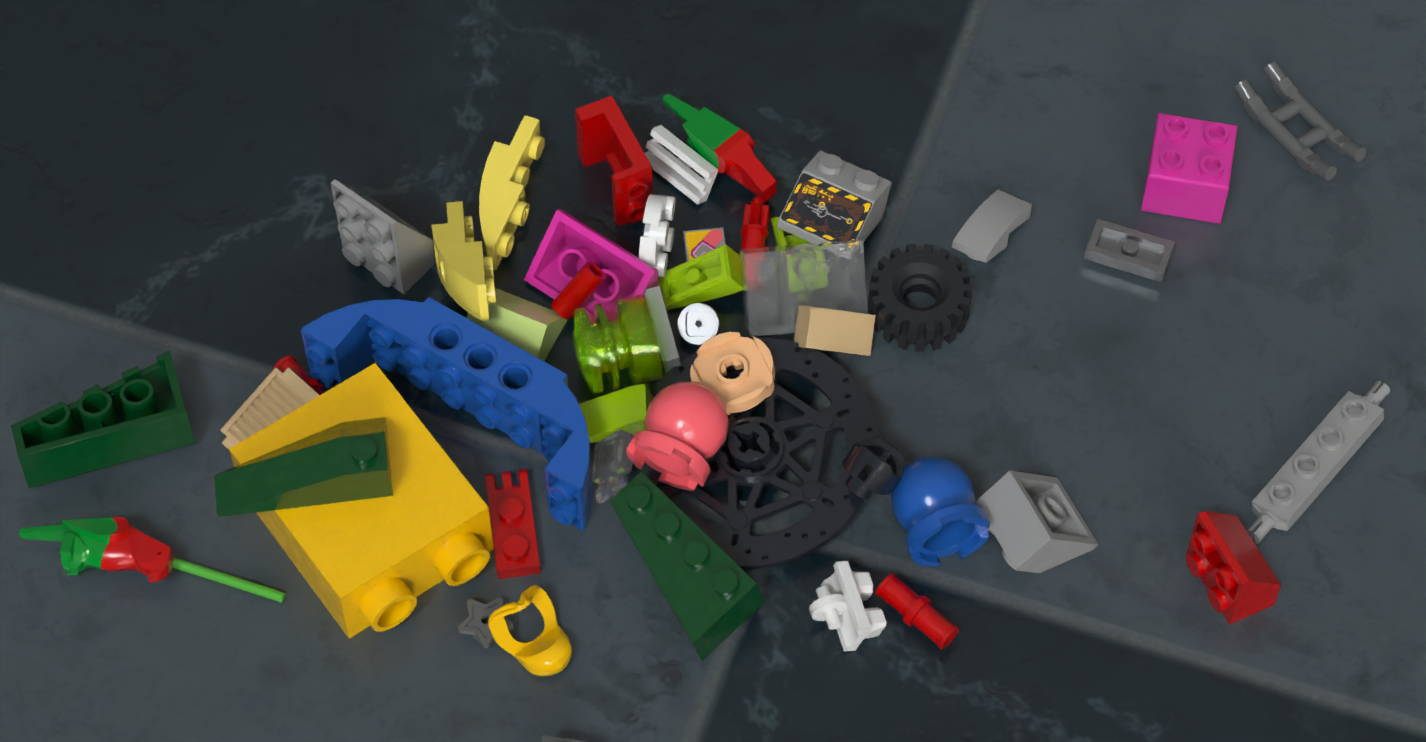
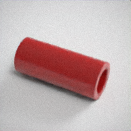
M586 262L551 303L553 310L562 318L570 319L606 278L604 272L594 263Z

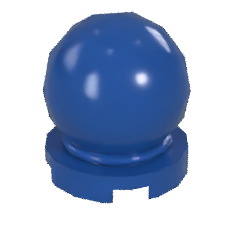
M943 456L921 457L908 463L904 467L901 479L891 492L892 512L902 529L908 532L905 542L914 563L925 567L941 566L938 558L958 553L960 559H963L978 550L990 537L987 527L991 524L984 508L975 504L976 498L970 477L962 467Z

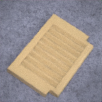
M275 367L220 429L227 436L222 444L229 450L320 395L289 367L284 373Z

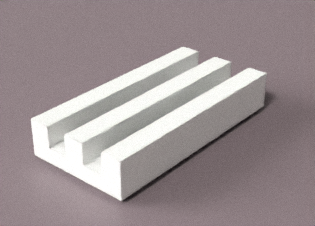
M662 125L652 128L650 135L653 139L647 141L645 147L648 149L645 155L652 169L697 205L707 201L718 169ZM662 145L665 146L667 149H669L672 153H674V154H675L677 157H679V158H676L674 155H672L669 151H667L664 147H662ZM690 167H692L695 171H697V172H698L700 175H702L705 179H703L701 176H699L697 173H695L692 169H690Z

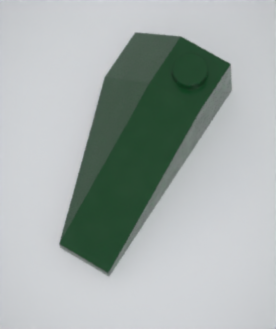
M385 417L341 422L214 475L217 516L224 517L393 496Z

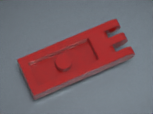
M527 469L518 471L520 485H512L510 471L502 472L503 487H496V479L493 473L485 474L498 579L541 574Z

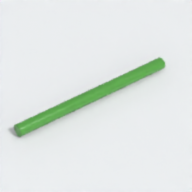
M174 557L172 568L283 603L285 601V592Z

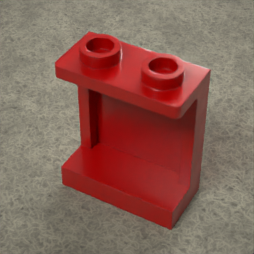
M611 95L575 109L578 157L584 168L607 160L614 173L612 175L613 215L617 226L643 220L648 196L653 194L652 166L613 96Z

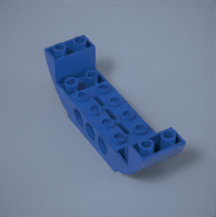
M430 297L425 302L393 299L372 300L348 305L319 317L301 329L310 376L313 379H318L324 387H335L359 373L373 358L383 369L387 371L395 370L406 376L409 382L418 389H428L441 396L448 406L457 410L462 408L471 413L483 426L489 429L497 428L506 433L518 446L525 449L530 447L543 454L549 462L544 469L548 511L556 521L565 526L573 525L582 531L586 529L592 507L590 442L584 415L577 399L568 388L566 373Z

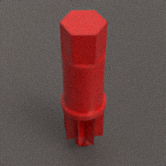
M760 197L754 198L751 201V205L745 204L743 225L740 233L742 240L739 256L742 259L747 289H755L760 285L765 240L768 238L769 205H764L765 200Z

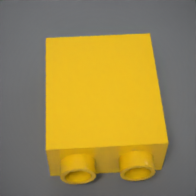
M376 363L229 449L233 466L235 467L341 422L385 417L393 496L257 512V515L349 639L369 626L377 632H383L399 625L415 609L417 596L443 580L450 586H458L468 582L484 569L490 558L489 552L494 549L488 506Z

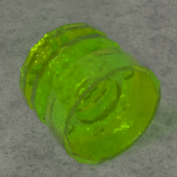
M644 295L617 300L615 305L616 320L612 321L608 320L601 304L594 305L593 307L594 325H590L585 308L573 311L574 330L572 337L580 372L587 381L592 395L603 393V373L607 374L612 390L620 388L621 369L627 368L634 385L658 381L663 378L656 332Z

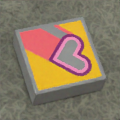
M723 227L683 231L686 262L726 244Z

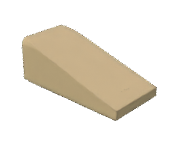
M798 305L794 342H797L799 347L870 356L876 315Z

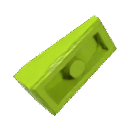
M726 244L667 270L665 277H658V285L660 286L666 311L732 295L746 289L742 259Z
M646 383L630 386L579 404L586 421L590 443L632 437L635 432L646 430L644 420L648 406L653 400V396Z

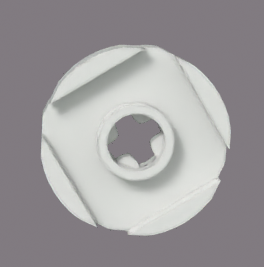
M650 194L644 211L643 223H645L644 235L640 238L639 258L657 269L658 277H665L668 254L663 253V251L671 252L674 239V228L669 227L667 220H673L676 198L673 196Z

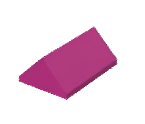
M557 209L524 281L555 299L586 262L594 263L604 272L606 278L576 311V314L618 341H624L649 313L644 293L646 292L645 289L658 286V270L562 209Z

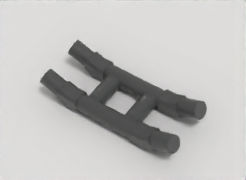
M1277 61L1263 68L1272 82V87L1277 95L1285 102V104L1274 111H1270V108L1264 103L1260 95L1256 94L1247 79L1233 87L1244 103L1243 106L1248 114L1257 123H1260L1296 159V162L1305 171L1312 175H1318L1330 181L1337 173L1335 166L1324 161L1323 157L1310 149L1323 140H1326V144L1333 151L1342 156H1348L1356 162H1360L1365 158L1367 154L1366 148L1355 143L1352 138L1345 135L1340 129H1336L1300 93V90L1294 85L1290 77L1285 75ZM1297 114L1313 127L1298 138L1283 124Z

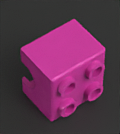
M1158 113L1150 149L1141 211L1221 224L1229 191L1238 126Z

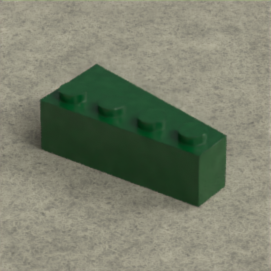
M170 350L156 356L157 363L142 370L135 366L123 372V379L102 389L97 384L84 390V395L80 399L68 405L61 401L11 425L18 458L28 487H36L195 444Z
M642 472L636 475L610 499L619 520L697 654L703 661L765 602L758 584Z

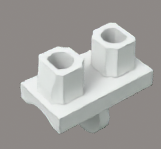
M839 561L834 564V573L822 582L821 587L816 589L819 599L810 605L809 611L814 620L826 621L829 629L837 630L844 651H855L863 639L879 636L886 627L887 622L882 609L878 607L864 608L862 601L868 600L873 593V583L869 572L851 571L848 561Z

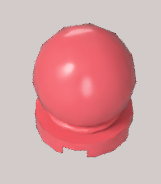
M679 381L660 390L650 402L644 420L646 430L635 432L626 449L628 458L640 470L646 463L651 468L662 473L658 481L678 489L694 491L697 484L703 487L711 471L706 460L712 458L725 442L729 420L726 405L716 392L700 382Z

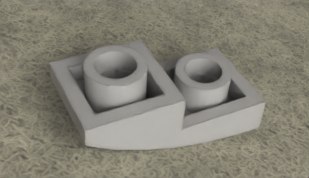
M1001 190L995 191L966 221L954 238L952 248L967 254L973 260L987 263L1007 247L1009 233L1030 218L1032 204Z

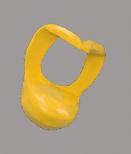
M532 585L521 594L518 602L505 604L490 615L488 626L494 640L502 649L514 656L528 672L535 676H551L566 668L572 655L571 643L566 633L558 626L554 606L547 593L541 587ZM532 601L543 616L544 630L531 642L521 643L511 636L504 616L523 610Z

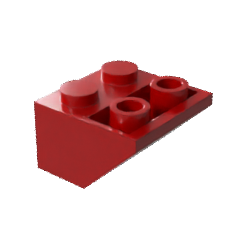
M1210 511L1198 513L1185 559L1191 574L1196 578L1200 577L1207 588L1208 599L1213 609L1218 613L1222 612L1230 625L1275 605L1281 584L1236 515Z

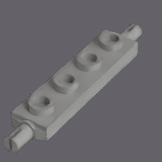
M1376 381L1365 396L1356 395L1348 391L1253 499L1252 512L1257 517V520L1246 531L1251 539H1254L1255 544H1260L1261 540L1272 528L1288 531L1384 420V409L1379 404L1390 394V388L1387 384L1383 383L1382 385V381Z

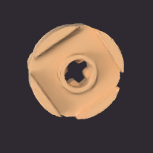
M740 332L718 334L700 346L697 351L698 357L695 359L694 364H691V381L700 382L716 392L726 405L727 415L743 412L757 406L765 398L771 396L774 391L775 366L771 352L764 342L754 336L752 340L748 337H741ZM729 366H733L736 370L744 369L737 378H724L727 375L726 368Z

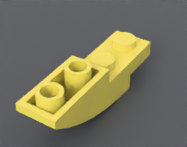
M525 115L510 146L494 142L482 175L479 193V215L485 257L492 256L493 270L495 271L502 257L507 258L512 251L515 239L514 233L517 226H523L527 220L530 204L525 200V187L530 175L529 167L533 159L538 160L545 144V139L540 134L539 119Z
M463 201L446 203L448 223L431 225L437 272L446 291L458 305L479 320H489L488 303H496L492 256L484 257L482 241L474 242L472 216L464 217Z

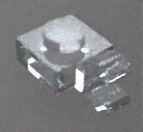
M622 429L595 444L592 481L599 484L596 490V500L600 504L609 500L612 495L615 496L627 485L623 476L630 473L633 462L626 453L633 434Z

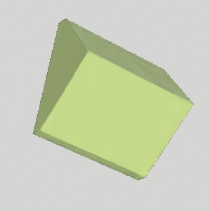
M495 288L496 303H488L489 320H479L470 313L467 314V319L542 361H545L568 320L559 316L554 310Z

